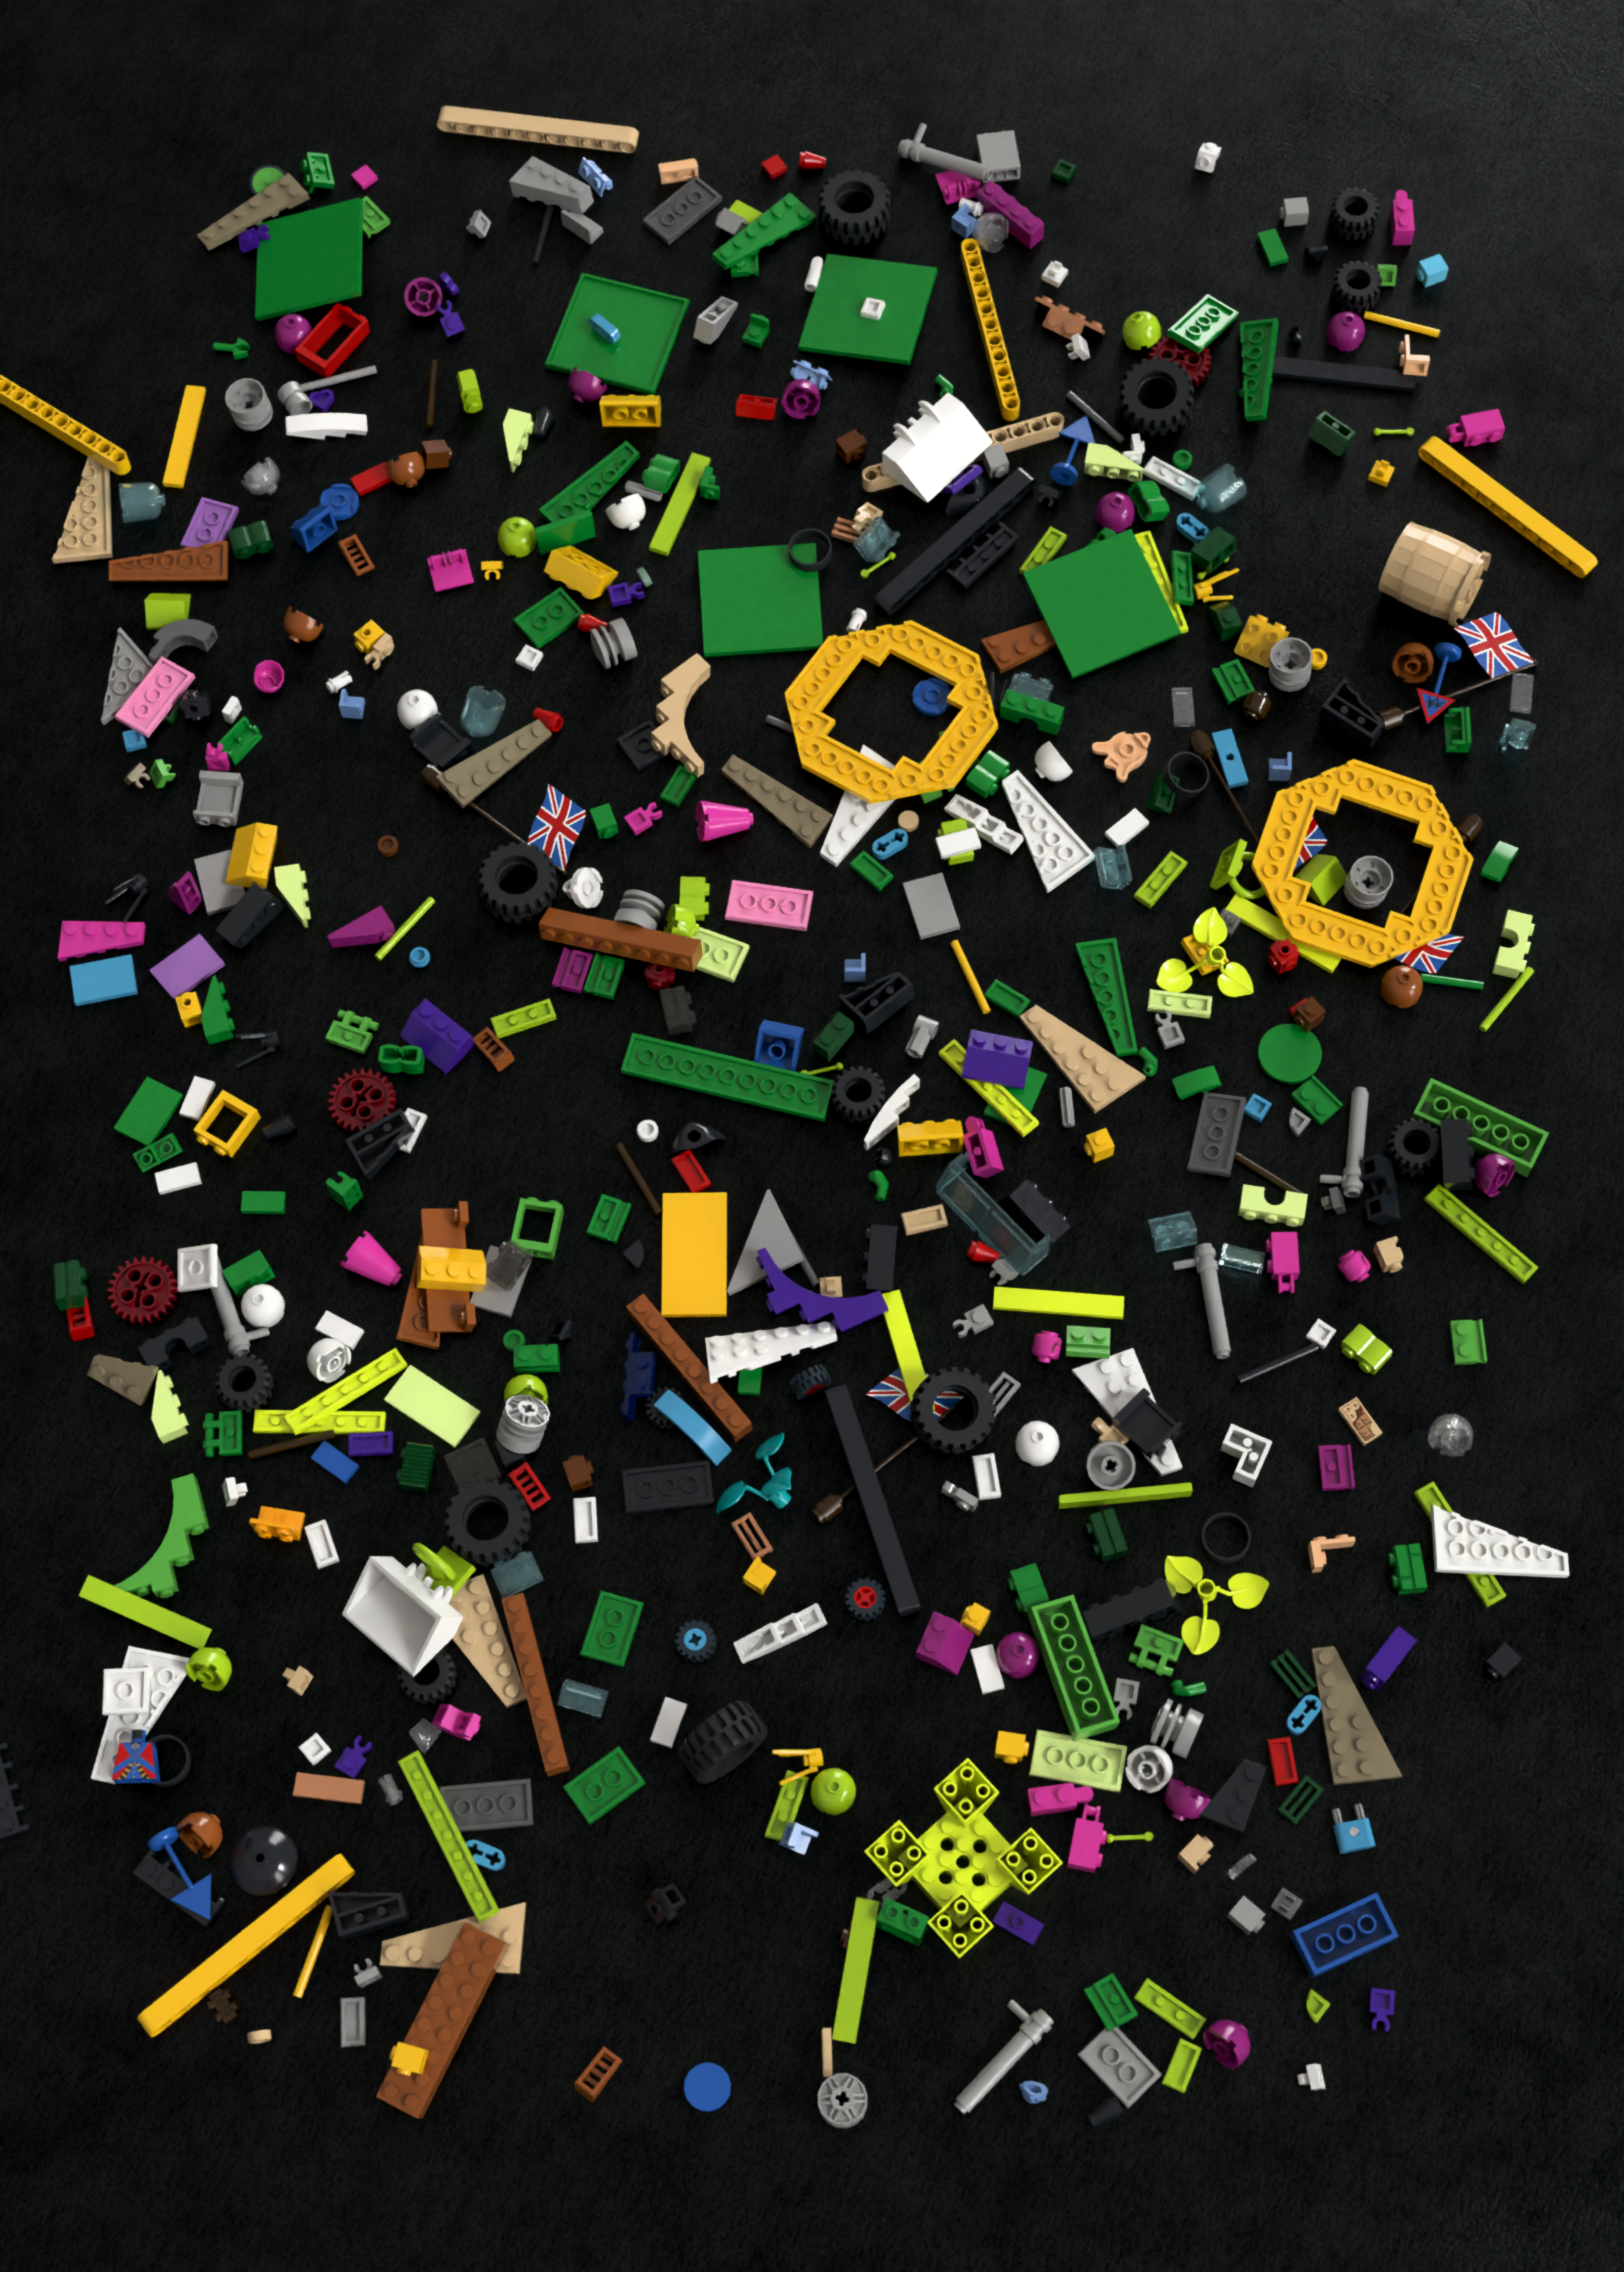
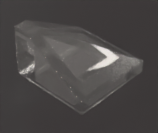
M424 1718L409 1732L423 1753L429 1749L441 1733L439 1729L431 1725Z

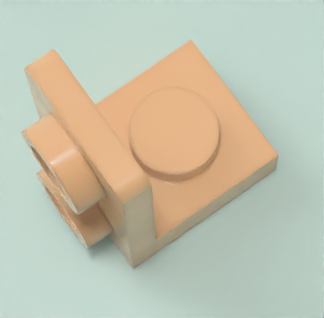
M1405 335L1404 342H1400L1399 353L1401 354L1400 366H1403V375L1427 376L1430 357L1410 355L1409 335Z
M1342 1534L1335 1536V1539L1316 1537L1313 1541H1310L1308 1551L1312 1573L1321 1572L1326 1564L1325 1551L1321 1550L1352 1547L1355 1543V1537Z

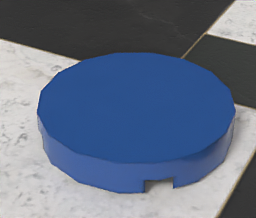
M334 484L327 491L325 489L322 492L320 505L330 506L335 520H345L357 512L359 497L351 486Z
M937 678L920 681L915 686L912 694L915 708L927 716H939L945 713L951 706V704L947 703V696L951 692L950 687L946 682Z
M702 2063L689 2071L684 2083V2092L687 2100L693 2107L700 2111L712 2112L720 2109L728 2100L731 2093V2082L728 2074L722 2067L715 2063Z

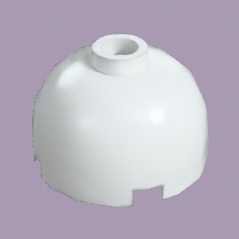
M633 494L621 499V502L617 505L615 503L612 504L605 511L612 524L617 528L633 530L640 526L639 522L645 516L646 507L641 495Z
M419 689L406 692L400 698L397 707L400 722L410 730H412L411 728H420L430 716H434L438 712L434 698L428 692Z
M1050 741L1044 743L1038 749L1035 755V762L1038 767L1035 770L1042 779L1046 776L1050 781H1062L1073 772Z
M255 1285L249 1288L243 1295L241 1301L242 1314L253 1327H272L284 1315L285 1301L280 1292L271 1285Z
M325 1338L315 1343L307 1356V1365L310 1372L318 1380L325 1383L333 1382L341 1377L345 1372L342 1369L346 1363L349 1365L351 1361L350 1349L342 1342L330 1338Z
M1031 1421L1024 1425L1018 1432L1015 1441L1016 1452L1020 1459L1033 1466H1044L1052 1462L1057 1455L1060 1445L1055 1429L1042 1421Z
M1145 1745L1135 1749L1128 1756L1126 1774L1136 1789L1153 1793L1162 1789L1170 1781L1173 1773V1764L1170 1756L1160 1747Z

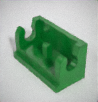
M1469 707L1448 709V714H1444L1446 752L1468 753L1471 746Z
M243 716L218 743H221L223 746L222 752H227L229 761L237 765L263 737L260 735L257 726L254 725L252 727L249 720Z
M337 1172L338 1176L343 1178L341 1183L338 1184L330 1178L325 1183L331 1197L350 1211L363 1197V1194L356 1179H351L343 1172Z
M260 1249L222 1271L237 1298L243 1296L249 1288L264 1284L275 1277Z

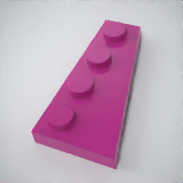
M62 921L58 960L65 961L70 957L76 956L80 958L84 957L85 954L94 952L99 954L109 949L116 948L118 950L143 945L146 925L144 922Z

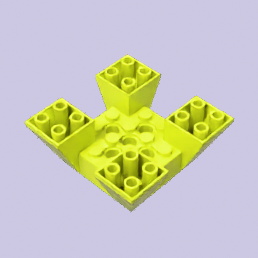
M969 1758L934 1788L946 1814L921 1837L916 1839L903 1823L898 1820L864 1851L895 1887L913 1880L940 1911L927 1923L958 1958L962 1957L994 1927L982 1911L1010 1885L1029 1895L1063 1864L1032 1828L1010 1845L983 1814L997 1797L999 1791ZM945 1841H949L953 1844V1849L944 1851L940 1845ZM981 1843L986 1847V1851L977 1853L973 1846ZM959 1859H966L969 1866L961 1869L956 1865V1862ZM943 1874H948L952 1881L949 1884H942L939 1881V1877ZM975 1876H980L984 1879L985 1883L982 1886H975L972 1883V1879Z

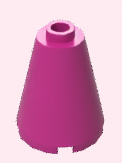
M699 801L696 806V821L699 822V828H697L698 838L700 841L706 842L750 828V825H753V814L749 813L747 808Z
M364 1231L363 1235L365 1237L359 1236L345 1255L348 1257L346 1263L342 1260L340 1266L388 1287L391 1284L396 1285L402 1277V1274H400L401 1268L371 1234Z

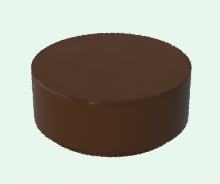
M390 835L381 837L377 844L380 854L385 857L395 855L399 849L396 838Z

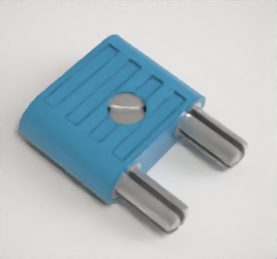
M1362 1804L1354 1806L1358 1820L1343 1823L1339 1808L1332 1810L1335 1822L1333 1829L1340 1854L1376 1846L1368 1818H1365Z

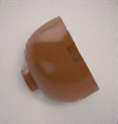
M418 452L398 456L399 460L396 462L392 459L385 464L384 467L389 478L395 484L406 485L407 488L417 485V481L421 479L425 471L423 457Z
M289 606L283 617V627L290 634L288 638L297 643L300 640L310 642L316 639L324 625L320 624L318 627L315 625L316 620L298 610L295 613L291 612L292 607Z
M1416 642L1407 643L1399 648L1395 654L1392 669L1397 677L1406 678L1404 681L1407 683L1423 682L1432 673L1434 657L1430 649L1425 645Z
M1403 965L1395 966L1388 970L1382 978L1380 985L1382 998L1389 1005L1393 1004L1398 1006V1008L1411 1007L1417 1003L1423 989V982L1419 973L1413 968Z
M205 1812L191 1813L176 1827V1830H181L179 1837L185 1845L196 1854L198 1850L205 1853L202 1856L204 1858H209L217 1850L223 1838L222 1828L219 1825L220 1820L214 1814L209 1815Z

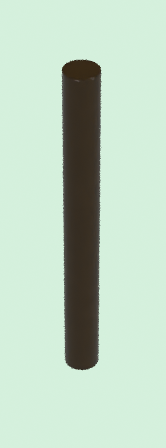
M434 359L430 361L425 424V427L428 429L433 428L438 368V361Z
M618 1143L615 1148L655 1216L661 1215L663 1211L624 1145Z
M1235 1151L1234 1160L1285 1192L1303 1194L1302 1191Z
M334 1429L249 1450L248 1454L250 1459L335 1438L336 1435Z

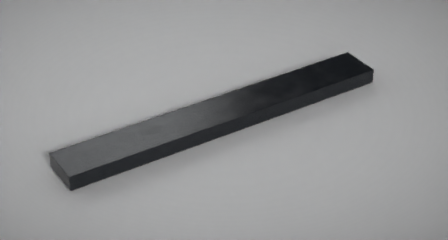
M1275 356L1272 377L1414 392L1416 375H1403L1401 370Z

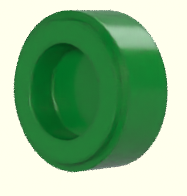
M1186 450L1176 451L1172 459L1173 466L1178 470L1188 469L1192 464V455Z
M518 1330L508 1331L503 1337L505 1348L509 1352L514 1353V1346L525 1345V1338L522 1332Z

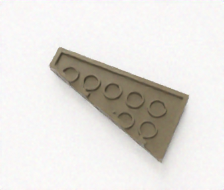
M1335 1647L1311 1649L1333 1785L1401 1778L1402 1774Z

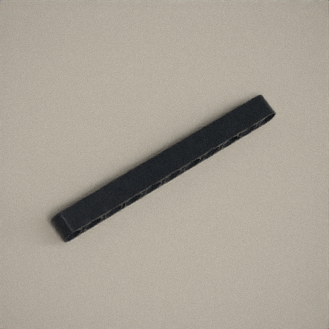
M1022 467L1018 468L876 595L874 603L888 615L893 614L1030 492L1037 480Z
M843 1384L823 1390L824 1398L898 1618L920 1612L919 1600L848 1389Z

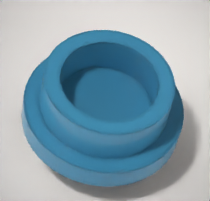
M417 947L411 951L409 960L415 967H424L430 961V954L425 948Z

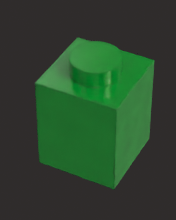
M609 803L590 809L591 820L599 839L610 838L618 833L617 823Z

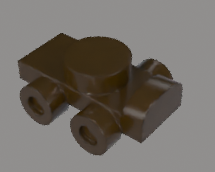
M219 1988L208 1996L210 2001L207 2002V2005L211 2011L215 2008L218 2011L214 2014L218 2022L223 2020L225 2024H228L238 2017L235 2011L239 2008L235 2001L229 2002L228 1999L231 1998V1995L227 1989L222 1991Z

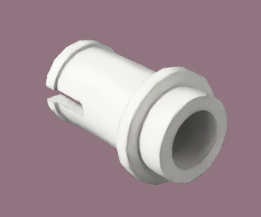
M965 198L960 200L959 209L966 203L969 205V213H972L975 217L982 215L984 205L978 201L976 203Z
M860 608L852 611V618L846 631H858L863 621H866L867 613Z
M344 671L333 679L329 678L325 684L330 693H337L338 689L351 683L352 678L348 675L347 671Z

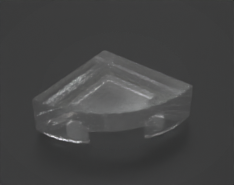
M1252 1853L1248 1854L1235 1864L1227 1874L1233 1880L1257 1859Z

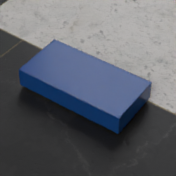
M323 1441L310 1457L314 1462L345 1484L359 1468L358 1464L326 1441Z

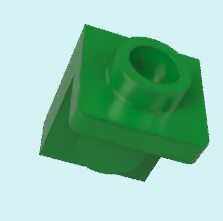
M752 313L750 324L742 337L743 342L760 348L769 332V319Z
M705 466L700 483V496L706 499L719 500L720 487L715 485L716 476H713V467Z

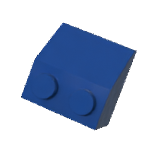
M319 505L311 509L302 519L295 521L290 530L293 539L305 551L310 552L335 533L338 528L332 508L327 505Z
M763 1020L758 1031L754 1062L795 1071L801 1051L804 1028Z

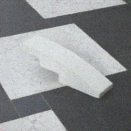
M314 413L287 416L285 418L286 435L324 440L326 435L345 437L347 433L366 435L367 417L362 414Z
M957 794L944 808L956 820L965 818L969 829L975 827L980 837L1011 855L1024 841L1022 835L1007 828L1005 822L989 815L987 809Z
M915 1074L896 1090L874 1119L864 1139V1148L866 1150L870 1149L899 1125L898 1115L909 1107V1096L920 1088V1079Z
M815 1603L797 1614L792 1613L776 1623L771 1622L733 1644L741 1662L744 1664L827 1625V1622L819 1604Z

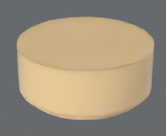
M904 811L899 815L898 825L900 829L905 832H912L918 827L919 818L915 812Z
M259 2030L248 2033V2043L258 2044L270 2041L272 2039L271 2030Z

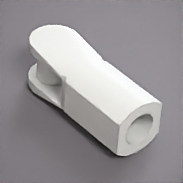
M814 257L811 261L810 270L805 281V290L816 291L823 269V259L821 257Z

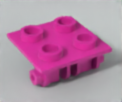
M951 170L935 174L946 205L960 202L962 198L972 199L977 197V190L981 186L980 179Z
M459 548L456 551H448L446 554L442 552V555H430L431 557L427 558L436 592L474 583L466 549L462 550Z

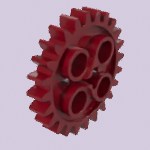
M1162 336L1161 342H1156L1155 347H1151V353H1149V361L1152 360V357H1158V360H1163L1165 357L1169 358L1171 363L1173 361L1178 362L1180 369L1184 367L1188 371V376H1191L1192 383L1198 386L1199 380L1204 381L1205 376H1208L1211 367L1209 349H1204L1198 354L1169 336L1168 339Z
M361 1068L360 1074H357L354 1069L352 1076L345 1073V1080L338 1078L340 1084L332 1085L335 1092H329L332 1099L328 1100V1104L331 1106L328 1109L330 1113H333L331 1115L333 1121L337 1120L338 1127L343 1125L344 1131H348L351 1128L352 1134H355L357 1129L361 1131L391 1114L389 1111H396L395 1106L392 1105L397 1103L394 1097L396 1092L391 1090L393 1088L392 1083H387L388 1079L386 1076L381 1078L380 1072L374 1075L372 1069L367 1074L363 1068ZM357 1086H364L360 1091L354 1090ZM381 1095L380 1099L372 1100L374 1096ZM352 1103L351 1107L343 1108L345 1104ZM370 1112L368 1117H361L363 1113Z
M145 1256L142 1257L141 1262H138L136 1257H134L133 1264L125 1261L127 1266L125 1268L118 1266L120 1273H112L115 1280H109L112 1288L107 1289L108 1293L111 1294L107 1298L112 1303L110 1305L111 1308L116 1310L117 1316L122 1315V1319L125 1322L130 1318L132 1324H135L138 1320L141 1325L144 1324L146 1319L152 1324L153 1317L159 1321V1314L161 1313L167 1316L168 1314L165 1309H173L170 1301H177L176 1296L173 1294L179 1292L177 1287H175L178 1282L176 1279H173L175 1274L173 1271H170L169 1266H163L162 1260L156 1263L154 1257H151L149 1262H147ZM141 1275L139 1280L132 1281L134 1276ZM161 1280L158 1286H152L154 1281ZM134 1295L131 1301H125L127 1296ZM148 1300H154L151 1306H145Z

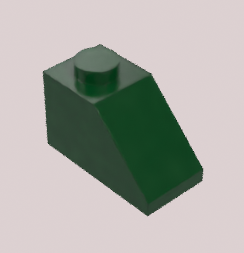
M1225 601L1208 606V611L1220 641L1240 636L1242 623L1236 608L1232 604Z

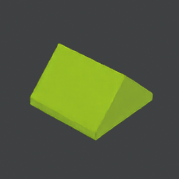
M150 593L145 599L147 629L160 630L172 622L188 619L191 595Z
M1316 854L1295 878L1311 883L1308 896L1323 907L1344 885L1347 874L1336 856Z

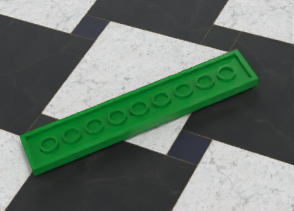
M632 1033L621 1068L622 1074L822 1122L825 1121L832 1096V1085L835 1082Z

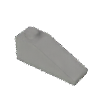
M721 296L697 317L693 338L700 340L704 344L713 343L735 312L738 302Z

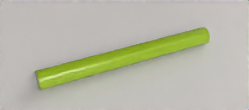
M429 896L380 948L375 957L381 961L435 903V900Z
M1527 967L1524 970V973L1520 975L1479 1026L1480 1030L1486 1032L1534 973L1531 967Z

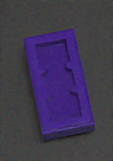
M392 1431L349 1434V1457L393 1454Z
M1003 1901L992 1923L1032 1946L1044 1927L1043 1923Z

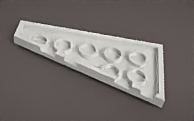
M863 744L860 754L893 770L895 767L893 764ZM844 791L820 856L837 867L895 799L869 804Z
M1018 770L1002 781L1004 792L1047 893L1095 860V854Z
M820 1322L817 1324H802L794 1327H779L771 1330H757L755 1332L705 1338L710 1383L718 1382L717 1378L724 1375L728 1377L735 1376L736 1371L742 1369L753 1370L779 1361L781 1356L789 1353L792 1356L800 1354L799 1350L807 1347L815 1349L837 1341L836 1329L832 1322Z
M1133 1348L1114 1354L1109 1359H1100L1072 1369V1373L1085 1385L1084 1387L1087 1391L1091 1392L1097 1399L1099 1405L1112 1420L1143 1388L1150 1392L1149 1398L1155 1402ZM1171 1440L1165 1445L1167 1448L1159 1457L1155 1455L1150 1460L1144 1454V1457L1160 1476L1182 1469L1181 1462Z
M1432 1505L1431 1518L1435 1572L1567 1578L1569 1576L1567 1553L1545 1545L1534 1544L1527 1541L1528 1539L1515 1537L1508 1534L1507 1531L1477 1520L1472 1521L1463 1518L1460 1514L1450 1513L1441 1510V1507Z
M132 1646L128 1647L123 1668L149 1667L151 1669L149 1713L108 1716L92 1772V1780L115 1784L112 1780V1774L120 1743L131 1742L132 1730H145L147 1736L186 1676L185 1666L190 1658Z

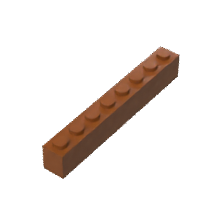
M548 907L539 922L541 939L694 972L703 956L702 943L699 939Z
M642 1294L627 1305L626 1308L630 1318L730 1438L736 1443L751 1432L752 1422L718 1382L710 1383L709 1371L648 1298Z
M523 1593L502 1598L545 1771L548 1777L570 1771L526 1598Z

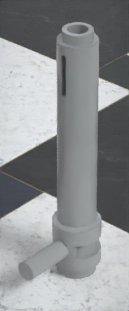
M920 123L913 140H902L898 146V154L905 159L911 158L915 162H925L983 181L990 180L993 170L987 165L935 150L920 143L927 127L924 123Z
M1356 1087L1352 1091L1346 1165L1343 1169V1175H1320V1183L1342 1184L1341 1190L1343 1195L1350 1198L1359 1197L1363 1191L1359 1160H1362L1364 1156L1369 1093L1364 1087Z
M1203 1243L1195 1247V1258L1176 1261L1173 1264L1175 1270L1191 1267L1197 1268V1273L1200 1274L1213 1353L1217 1359L1229 1357L1231 1349L1217 1276L1218 1263L1214 1259L1216 1252L1212 1244Z
M217 1254V1287L211 1288L225 1330V1340L229 1342V1352L242 1357V1353L248 1354L250 1352V1340L270 1335L268 1327L246 1333L244 1326L240 1323Z
M1014 2000L1008 2003L1007 2007L1024 2023L1019 2027L1020 2030L958 2095L954 2105L963 2114L970 2112L1033 2044H1037L1042 2039L1041 2035L1051 2029L1050 2025L1054 2021L1041 2008L1029 2015Z

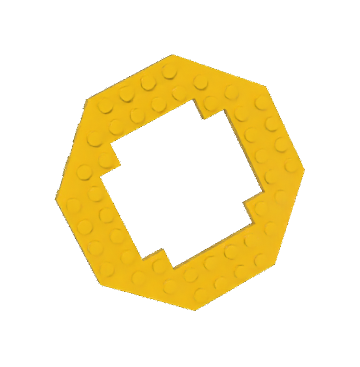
M912 620L904 621L903 624L892 626V624L879 626L875 630L864 631L863 629L848 632V635L837 637V635L829 636L785 692L786 704L802 768L869 804L955 787L998 730V722L995 718L993 704L987 689L979 655ZM889 653L955 686L947 696V703L961 709L921 764L902 756L893 770L828 737L827 734L835 725V719L821 713L862 658L879 667Z
M1353 759L1340 767L1329 769L1314 778H1308L1295 784L1293 787L1286 790L1282 789L1276 793L1251 867L1291 941L1372 968L1449 934L1473 857L1463 845L1464 841L1456 827L1454 828L1450 822L1449 815L1443 804H1440L1432 785ZM1340 798L1419 824L1413 842L1432 848L1410 917L1390 911L1385 927L1381 928L1306 902L1311 883L1292 877L1315 809L1335 815Z

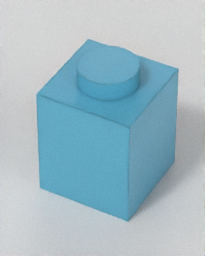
M1437 254L1419 261L1416 276L1423 283L1424 287H1428L1446 280L1448 266L1442 256Z

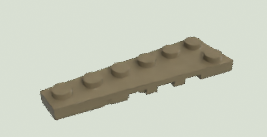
M288 173L197 234V237L208 250H211L245 232L246 228L252 225L258 226L262 224L263 219L269 216L273 218L279 215V211L287 207L291 209L307 201L310 197Z
M538 719L436 776V781L463 809L549 739L552 733Z
M732 755L721 769L723 775L741 790L745 791L751 799L756 800L762 805L766 812H770L776 817L780 824L790 829L791 833L809 848L812 847L833 819L831 813L735 755Z

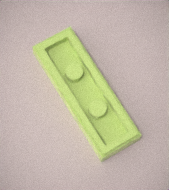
M1150 989L1147 1011L1165 1013L1166 1010H1169L1171 1014L1210 1018L1212 996Z

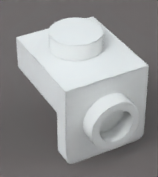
M1203 143L1198 151L1195 168L1212 173L1221 148L1217 147L1214 143Z
M1132 434L1131 451H1125L1122 455L1139 465L1142 461V453L1145 452L1144 441H1140V434Z

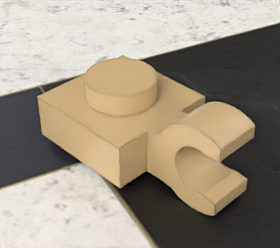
M869 502L865 503L857 509L856 517L854 518L856 523L851 528L859 532L865 523L870 526L882 517L883 511Z
M385 633L373 646L374 650L365 657L366 664L375 660L372 664L375 670L380 667V660L382 661L393 651L394 644L390 635Z
M1100 1417L1092 1422L1091 1427L1101 1434L1098 1438L1099 1442L1112 1440L1125 1445L1129 1441L1114 1425L1109 1428Z

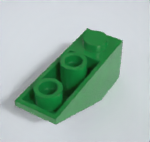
M216 975L212 977L201 1016L205 1037L209 1045L234 1038L232 1030H235L233 1019L228 1018L227 1012L231 1011L228 1000H224L222 995L226 993L222 981H218Z

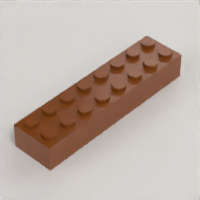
M464 1922L403 2042L429 2050L423 2074L411 2072V2075L408 2076L397 2073V2067L391 2066L376 2097L417 2119L423 2118L510 1945L509 1943L468 1922Z

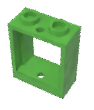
M534 1197L520 1198L510 1242L511 1251L554 1260L564 1215L563 1206L553 1200L542 1202ZM526 1209L555 1214L548 1243L519 1239Z

